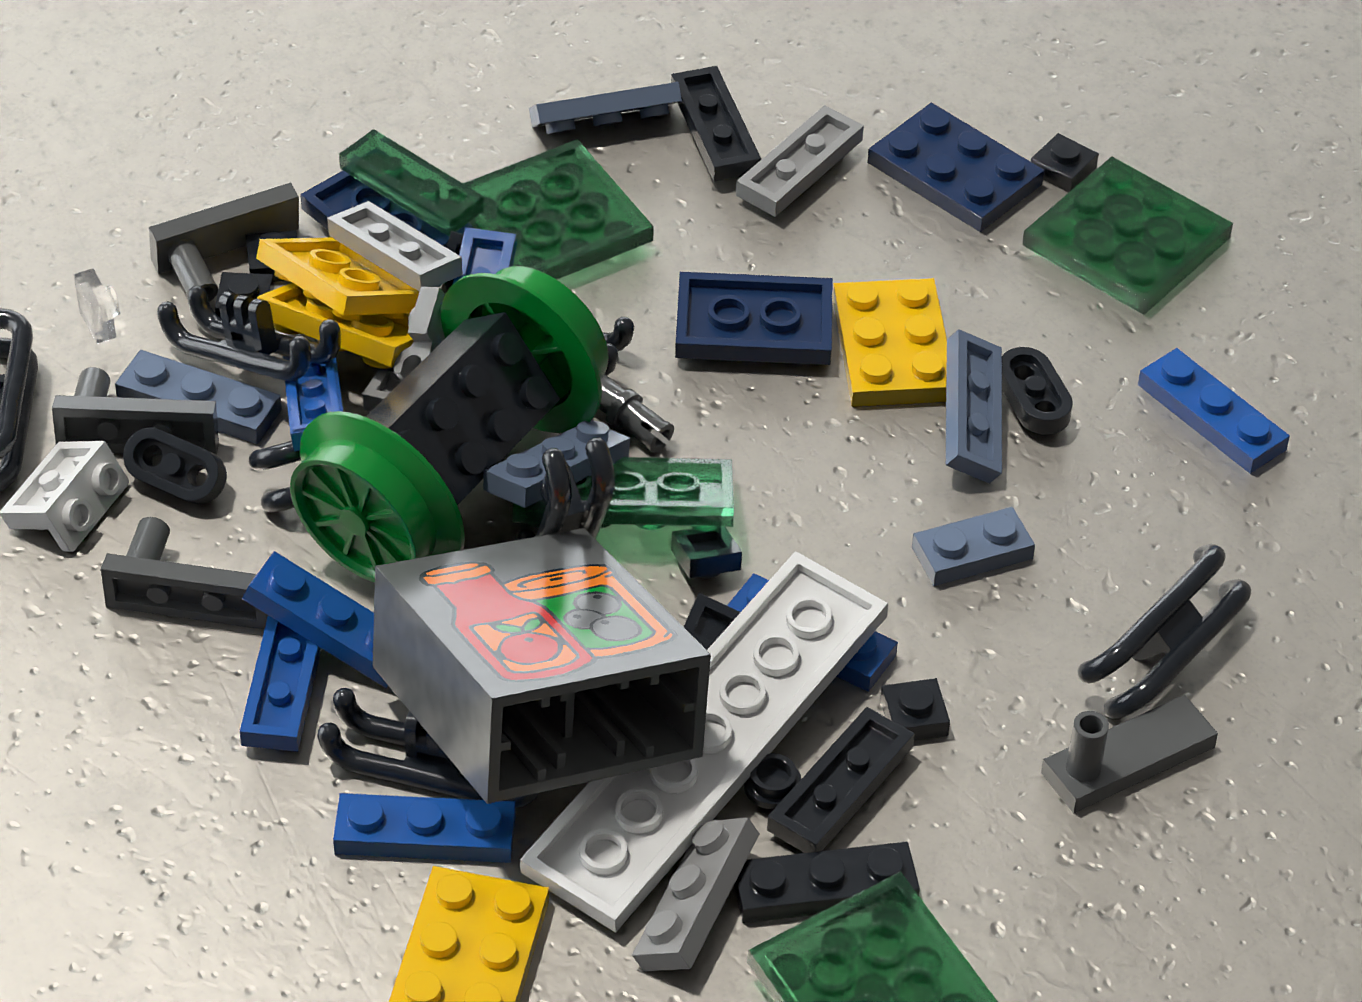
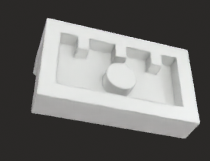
M105 441L58 442L2 508L0 515L9 529H48L62 551L73 552L127 487L129 480Z

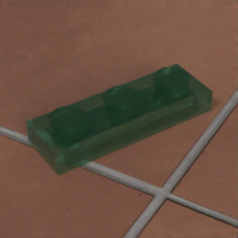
M375 129L339 153L341 170L449 237L451 231L457 232L484 211L483 195Z

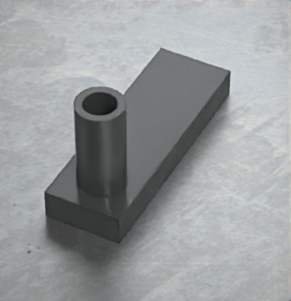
M290 182L150 226L151 261L158 274L174 269L186 294L193 286L203 287L207 292L210 302L217 296L218 286L203 259L247 246L246 235L299 229V196Z
M96 367L86 368L80 373L74 396L55 395L52 415L56 444L58 442L105 441L112 453H123L128 439L135 432L150 427L162 430L217 455L219 435L216 401L107 397L111 383L110 377L104 370ZM161 449L157 450L154 454L162 455Z
M145 517L139 521L126 556L107 553L100 570L106 607L265 629L268 615L242 599L247 587L257 574L160 561L170 535V528L167 523L159 518Z
M1185 694L1110 729L1105 716L1095 711H1084L1079 713L1074 719L1070 746L1044 758L1041 774L1069 809L1076 813L1215 748L1218 733Z

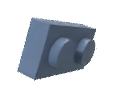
M1009 507L913 533L912 549L934 587L1031 560L1034 556L1035 543L1014 508Z

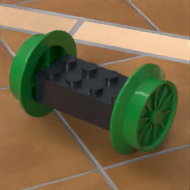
M513 266L504 268L496 274L476 273L459 279L446 292L442 302L441 323L445 340L366 417L350 412L335 411L321 414L307 425L300 441L301 463L293 471L290 480L291 498L295 510L308 533L341 566L355 575L375 583V566L463 550L465 540L464 525L457 505L484 479V470L498 464L532 428L560 434L577 427L581 422H590L594 418L601 403V378L604 376L608 366L607 343L597 320L583 301L563 283L550 275L528 267Z

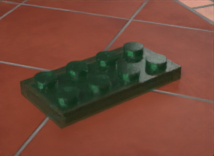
M623 457L613 464L615 491L600 529L606 528L611 524L636 525L645 530H657L666 525L690 526L700 531H712L720 527H733L732 459ZM588 475L585 479L576 483L582 501L588 500L592 489V475ZM543 499L526 508L513 503V522L527 523L532 527L539 528L545 511Z

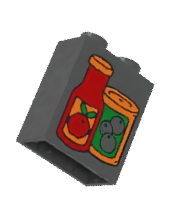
M584 528L375 566L373 668L487 804L703 757L711 654Z

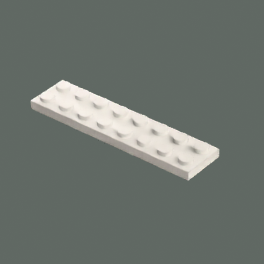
M795 551L707 650L711 654L703 757L590 781L520 859L521 873L539 885L549 887V891L616 933L692 845V838L695 832L703 824L712 821L747 781L750 777V772L767 754L772 752L887 618L888 603Z

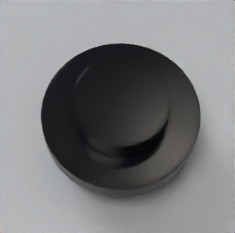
M770 753L750 772V777L744 783V791L754 804L766 809H775L802 779L801 774L788 757Z

